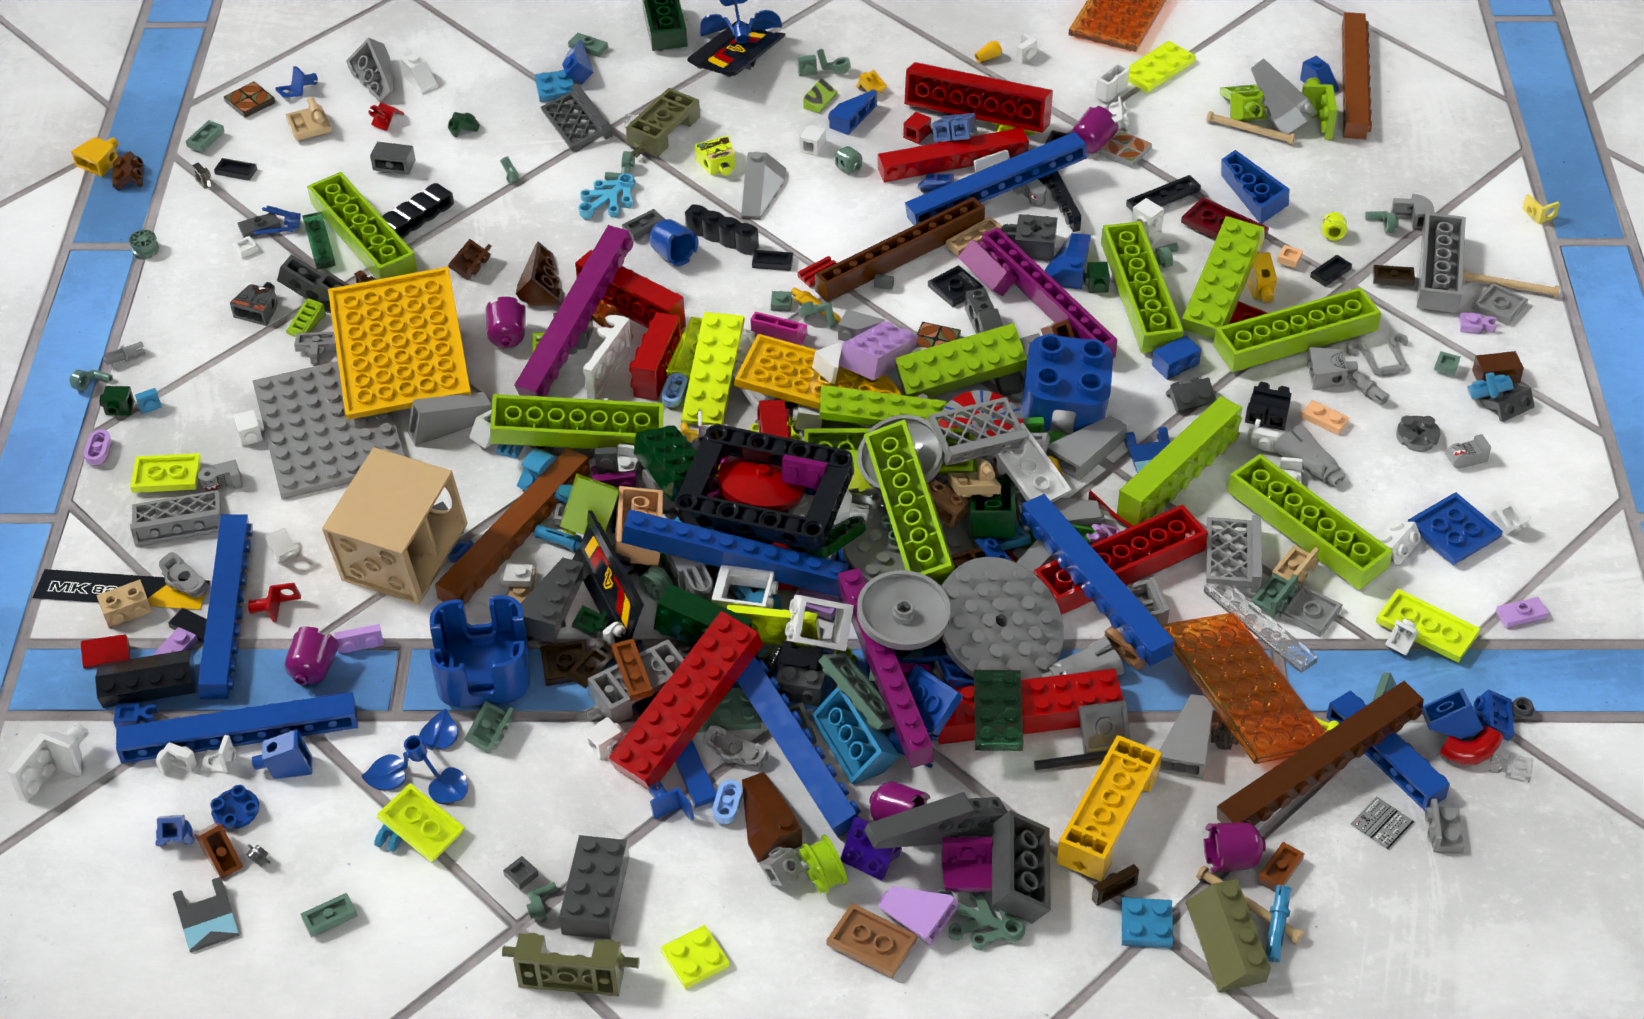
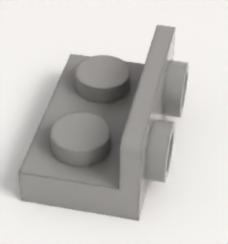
M1431 799L1430 806L1425 809V821L1430 824L1427 837L1428 842H1432L1433 852L1463 853L1465 847L1459 807H1438L1437 799Z

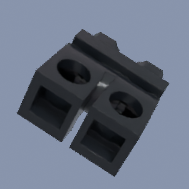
M1260 382L1258 386H1254L1250 403H1248L1245 423L1255 425L1256 419L1251 417V414L1258 413L1262 415L1259 420H1261L1260 426H1263L1266 414H1268L1266 427L1285 431L1292 396L1290 388L1280 386L1278 390L1270 389V385L1266 382ZM1272 418H1282L1283 422L1275 423L1272 421Z
M783 640L780 664L821 671L822 665L818 661L823 655L833 653L823 652V648L819 646H812V648L801 646L796 649L797 643Z

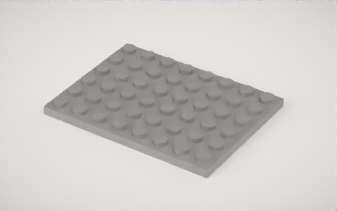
M338 361L252 380L281 499L351 483L373 447L386 449L392 453L405 456L392 412L347 420Z

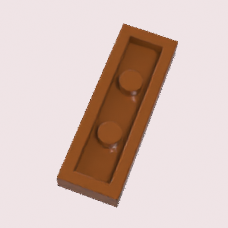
M634 639L611 644L612 652L630 701L653 696V689Z

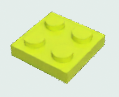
M705 925L661 946V953L684 989L730 967L729 960Z

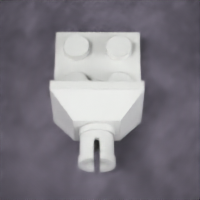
M847 489L832 529L853 516H862L865 523H867L869 505L852 503V494ZM804 494L797 505L788 509V513L806 517L815 495Z
M74 722L66 734L39 732L7 770L19 800L27 803L39 791V788L46 779L53 774L55 768L80 777L82 774V753L79 745L89 735L88 730L83 725Z

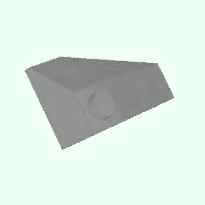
M367 38L346 62L351 74L358 78L360 83L366 86L379 102H383L393 92L390 56L383 43Z
M1264 58L1251 68L1258 89L1262 90L1265 97L1263 101L1265 107L1268 106L1272 115L1270 116L1271 123L1277 131L1289 134L1317 113L1309 99Z
M748 152L741 219H761L768 209L770 201L773 197H776L778 189L785 183L786 168L768 153Z

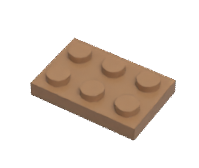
M851 903L826 942L827 946L893 978L917 942V934Z

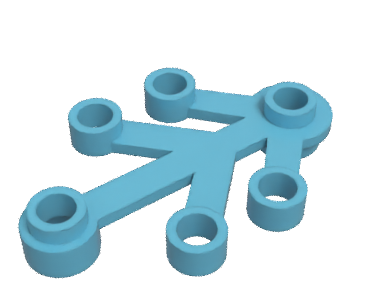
M624 173L618 177V180H597L594 182V190H582L580 195L581 200L584 202L578 207L579 215L583 219H591L594 211L610 200L608 214L613 218L618 217L620 209L617 205V194L622 190V206L624 208L632 207L633 198L631 197L630 189L636 185L633 176L629 173ZM592 197H600L593 203L589 202L592 200Z

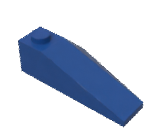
M1071 233L1045 268V272L1061 287L1082 289L1091 235Z

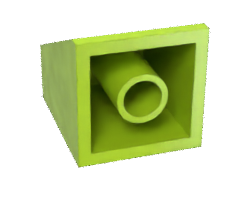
M576 473L560 522L563 532L574 536L576 532L584 535L588 524V510L593 511L598 522L606 531L619 489Z

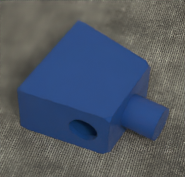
M296 729L265 740L262 743V754L252 757V765L255 770L267 768L275 779L311 775L312 754Z

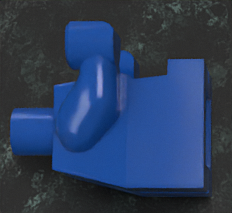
M185 815L159 816L157 818L156 846H165L171 839L172 842L183 841L186 845L195 842L192 826L188 820H185Z

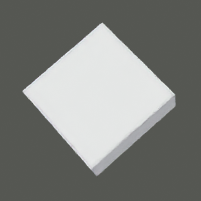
M250 236L232 243L233 249L241 259L259 252L258 245Z

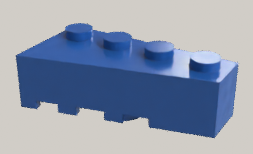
M1237 150L1221 159V176L1260 224L1289 205L1290 189Z

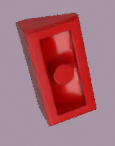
M127 635L82 640L83 668L98 667L102 663L130 659V643Z

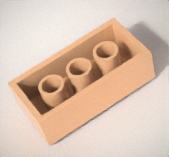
M619 486L614 550L616 553L630 558V563L659 566L660 552L621 542L629 509L662 517V490Z

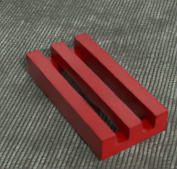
M827 256L798 271V278L811 287L815 285V273L836 264V261H831V257Z

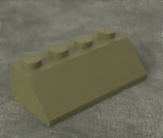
M1238 879L1214 883L1186 900L1188 912L1218 993L1267 982L1271 966Z

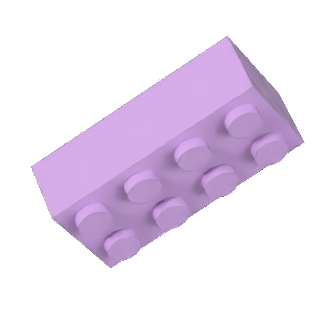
M883 321L843 343L839 366L874 381L895 369L896 357L910 354L916 348L918 336L912 334L908 329H900L891 322Z

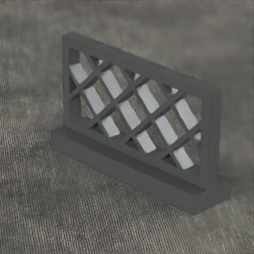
M578 83L571 86V92L540 107L543 114L571 151L601 136H604L605 139L612 137L609 123ZM573 99L572 104H565L566 101ZM557 108L556 112H548V110ZM562 109H569L567 113H561ZM574 110H581L579 114H573ZM557 118H565L563 122H556ZM569 119H576L575 123H568ZM581 120H588L587 124H580ZM565 128H572L571 132H563ZM577 129H584L583 133H575ZM589 130H597L592 134H587ZM573 138H580V140L571 143Z

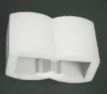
M1118 62L1111 65L1108 71L1101 73L1097 77L1096 97L1104 102L1113 100L1117 93L1126 90L1130 67Z

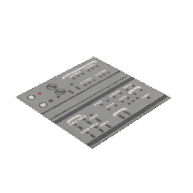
M1376 797L1351 825L1389 850L1415 821Z

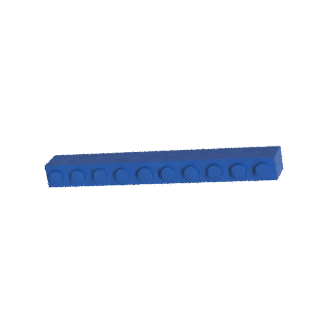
M1073 132L905 202L907 218L913 225H916L972 197L982 203L1087 159L1086 143Z
M1042 494L1022 503L1020 514L1022 523L1029 527L1037 540L1042 542L1047 552L1056 558L1060 567L1069 573L1072 581L1082 588L1085 596L1096 604L1098 611L1109 619L1112 627L1123 635L1125 642L1136 650L1138 657L1144 660L1150 667L1172 656L1174 639L1049 498Z
M629 509L624 524L621 542L716 567L728 565L774 571L775 581L836 597H841L838 586V573L847 571L849 566L846 563Z
M221 514L198 680L200 699H229V691L234 689V676L231 675L232 672H236V658H234V654H238L239 648L236 637H240L241 625L238 623V619L243 617V607L240 606V603L245 601V590L242 587L247 584V573L244 571L249 568V556L246 555L251 552L249 536H253V524L249 523L248 514Z
M754 657L737 679V682L824 818L839 838L850 830L853 818L859 817L858 814L861 813V810L854 800L849 802L846 798L850 793L843 782L837 784L834 778L838 776L831 764L826 766L822 761L826 756L819 746L814 748L811 744L814 741L813 736L807 728L802 730L800 727L803 721L796 710L792 713L788 707L792 704L784 693L779 695L777 690L781 687L773 676L768 678L766 675L769 669L762 659L757 661Z
M353 692L141 724H130L116 727V751L122 764L155 759L169 742L180 747H188L195 753L219 749L224 735L230 736L232 745L235 747L262 743L267 739L296 729L301 737L358 728L357 707Z

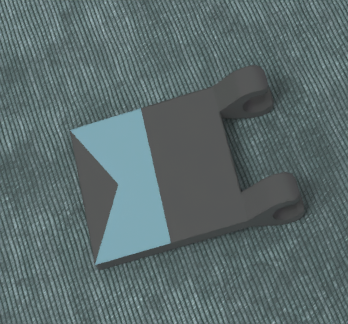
M221 877L212 879L216 896L187 905L182 890L173 893L190 952L239 936Z

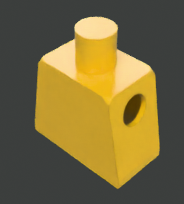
M93 137L71 151L75 166L103 177L111 169L115 159L118 158L116 148L119 146V143L113 137L107 141Z
M1270 252L1258 253L1246 284L1253 299H1262L1263 303H1270L1274 300L1273 294L1277 277Z

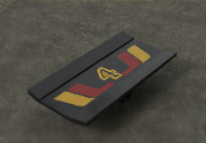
M728 27L689 56L687 61L699 69H707L730 78L736 76L745 68L751 70L757 58L783 39L786 33L755 30L751 27V33H749L750 40L740 44L735 41V36H733L731 29Z
M588 510V524L581 546L572 560L584 563L583 582L600 614L604 610L608 612L606 618L609 621L608 626L613 622H620L626 628L624 635L621 633V637L614 636L615 643L633 638L644 603L628 576L633 570L634 565L627 566L622 564H630L631 559L616 553L593 511Z

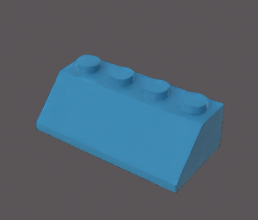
M837 687L816 709L811 718L849 781L855 785L885 773L900 756L884 730L872 728L868 724L865 715L856 710L852 705L853 701Z

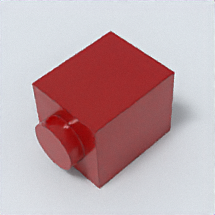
M915 112L903 123V138L920 144L931 133V117L919 112Z

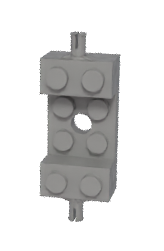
M669 639L639 653L652 686L653 694L662 689L684 660ZM616 664L588 678L590 697L596 705L584 710L587 719L600 713L608 717L613 723L619 724L633 717L632 704L642 699L630 701Z

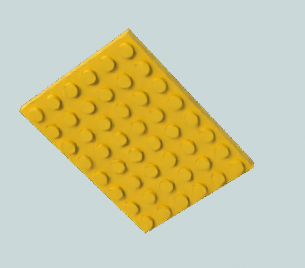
M449 267L328 289L347 420L412 408V403L415 399L459 394L471 395Z

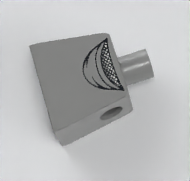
M1309 348L1307 365L1312 389L1343 386L1346 382L1347 374H1353L1355 371H1358L1357 361H1346L1344 351Z

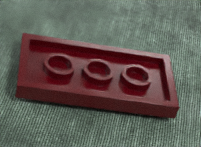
M1204 197L1181 218V223L1215 239L1226 216L1264 227L1265 236L1269 231V227Z

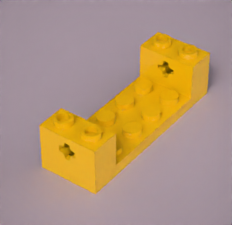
M1116 736L1059 839L1057 864L1100 882L1103 881L1112 864L1114 846L1143 791L1150 793L1159 776L1162 752L1122 736Z

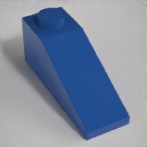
M579 40L568 51L562 65L565 74L582 85L594 72L583 42Z
M872 90L839 103L829 112V128L849 135L877 106V91Z

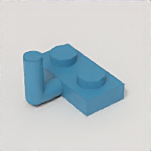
M1494 373L1486 374L1487 381L1478 380L1474 381L1472 385L1467 386L1471 399L1488 395L1496 398L1499 392L1514 389L1509 375L1495 376Z

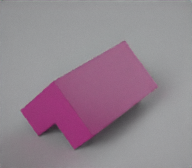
M756 311L750 319L751 336L753 339L756 338L757 334H762L801 345L807 335V324Z

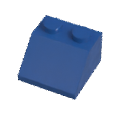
M1464 688L1423 706L1422 714L1430 730L1460 739L1473 737L1480 730H1483Z

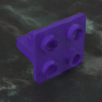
M855 817L853 818L840 859L851 867L879 880L885 879L890 862L900 856L902 847L874 849L864 831L870 822Z

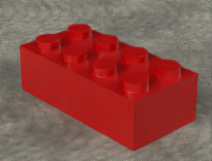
M656 312L653 320L649 321L648 331L642 336V344L640 347H637L635 359L629 364V373L632 375L630 387L633 388L634 397L658 401L668 378L666 370L681 339L680 316Z

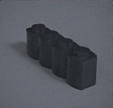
M433 183L423 192L412 196L409 201L398 205L394 211L385 213L382 218L403 239L411 231L419 229L425 222L433 220L440 212H444L452 207L454 204L453 193L440 184Z
M692 204L685 211L686 227L692 230L695 235L703 236V238L711 242H719L724 247L736 249L738 252L746 255H752L754 250L759 248L758 228L754 225L741 223L738 219L725 217L717 211L708 210L697 204Z

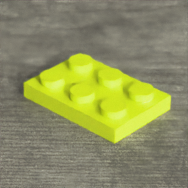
M200 453L136 456L130 485L132 493L197 490L198 473L201 466Z
M411 783L377 814V819L431 863L465 829L462 824Z

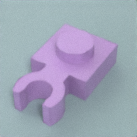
M1461 312L1460 332L1481 333V330H1485L1486 332L1494 333L1496 331V317L1488 316L1482 318V315L1477 313Z

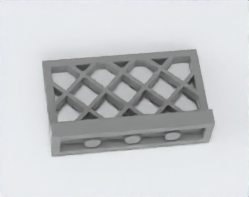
M1007 397L931 414L928 417L945 454L943 460L946 466L1023 448L1029 438L1027 430H1022ZM1003 405L1006 414L1002 415L994 411V407ZM981 410L987 413L986 420L974 415L975 411ZM963 415L969 418L967 424L956 420L955 417ZM990 416L1002 420L1000 427L988 422ZM943 419L950 424L945 429L938 425L937 420ZM971 420L983 425L981 431L969 426ZM1004 422L1012 425L1015 431L1009 432L1003 429ZM952 424L964 430L961 436L950 431ZM985 426L996 431V435L991 437L983 433ZM966 431L977 436V440L970 441L964 438ZM946 436L959 441L958 444L949 447L945 439Z
M215 490L132 504V524H130V530L135 546L219 532L221 518L220 491ZM208 499H213L210 503L205 502ZM191 502L189 506H184L185 503ZM170 506V507H169L168 509H166V510H163V509H162L163 507ZM198 506L203 507L199 511L194 510ZM177 509L181 511L177 515L172 514ZM148 510V511L145 512L144 514H141V513L138 512V511ZM155 513L159 514L156 518H151Z
M1252 515V520L1207 517L1206 583L1250 587V592L1257 593L1262 581L1261 515ZM1212 525L1221 526L1224 529L1218 532ZM1242 527L1246 528V530L1239 533L1235 528ZM1229 532L1234 538L1228 540L1223 535ZM1218 539L1224 544L1218 547L1212 542ZM1241 541L1246 546L1240 549L1235 543ZM1229 547L1234 553L1228 555L1223 550ZM1218 554L1223 560L1217 562L1212 557ZM1241 556L1246 561L1240 564L1234 559ZM1230 563L1235 568L1229 571L1223 566ZM1219 570L1224 575L1211 576V573ZM1241 572L1247 578H1238L1235 574Z

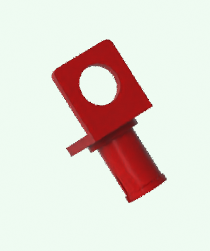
M382 102L379 103V106L372 105L370 107L373 112L368 110L369 115L374 117L371 125L385 131L388 130L394 112L404 115V112Z
M295 583L271 585L267 598L248 600V611L250 614L267 611L271 620L277 622L280 602L301 599V594ZM284 589H289L293 591L294 594L285 595L281 591Z

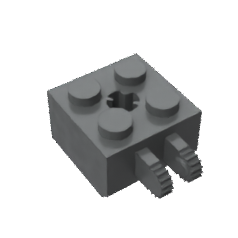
M1019 214L1017 224H1003L1001 231L1031 259L1049 261L1053 259L1058 217Z

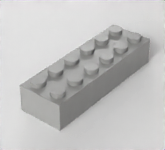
M1426 212L1421 238L1417 308L1458 313L1462 296L1466 217Z

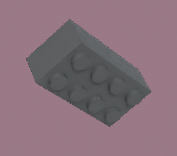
M1010 810L992 824V906L1033 924L1051 910L1050 828Z
M579 835L559 915L562 934L611 940L629 862L627 840Z

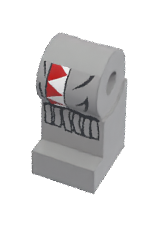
M1038 179L1013 189L1017 195L1021 193L1025 195L1033 206H1042L1046 202V187Z
M1483 434L1474 436L1472 441L1452 444L1447 448L1445 455L1455 468H1464L1488 462L1491 445Z
M236 459L211 465L210 467L203 468L198 473L201 486L205 492L215 491L231 485L234 486V489L243 487Z

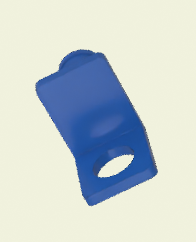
M293 66L291 85L276 87L275 90L283 98L302 96L303 87L306 85H316L318 77L316 73L305 75L297 66ZM283 90H289L292 93H285Z
M656 782L659 789L656 788L654 783L649 787V793L654 797L650 801V805L655 819L681 808L690 821L694 820L692 805L679 787L667 792L661 782Z

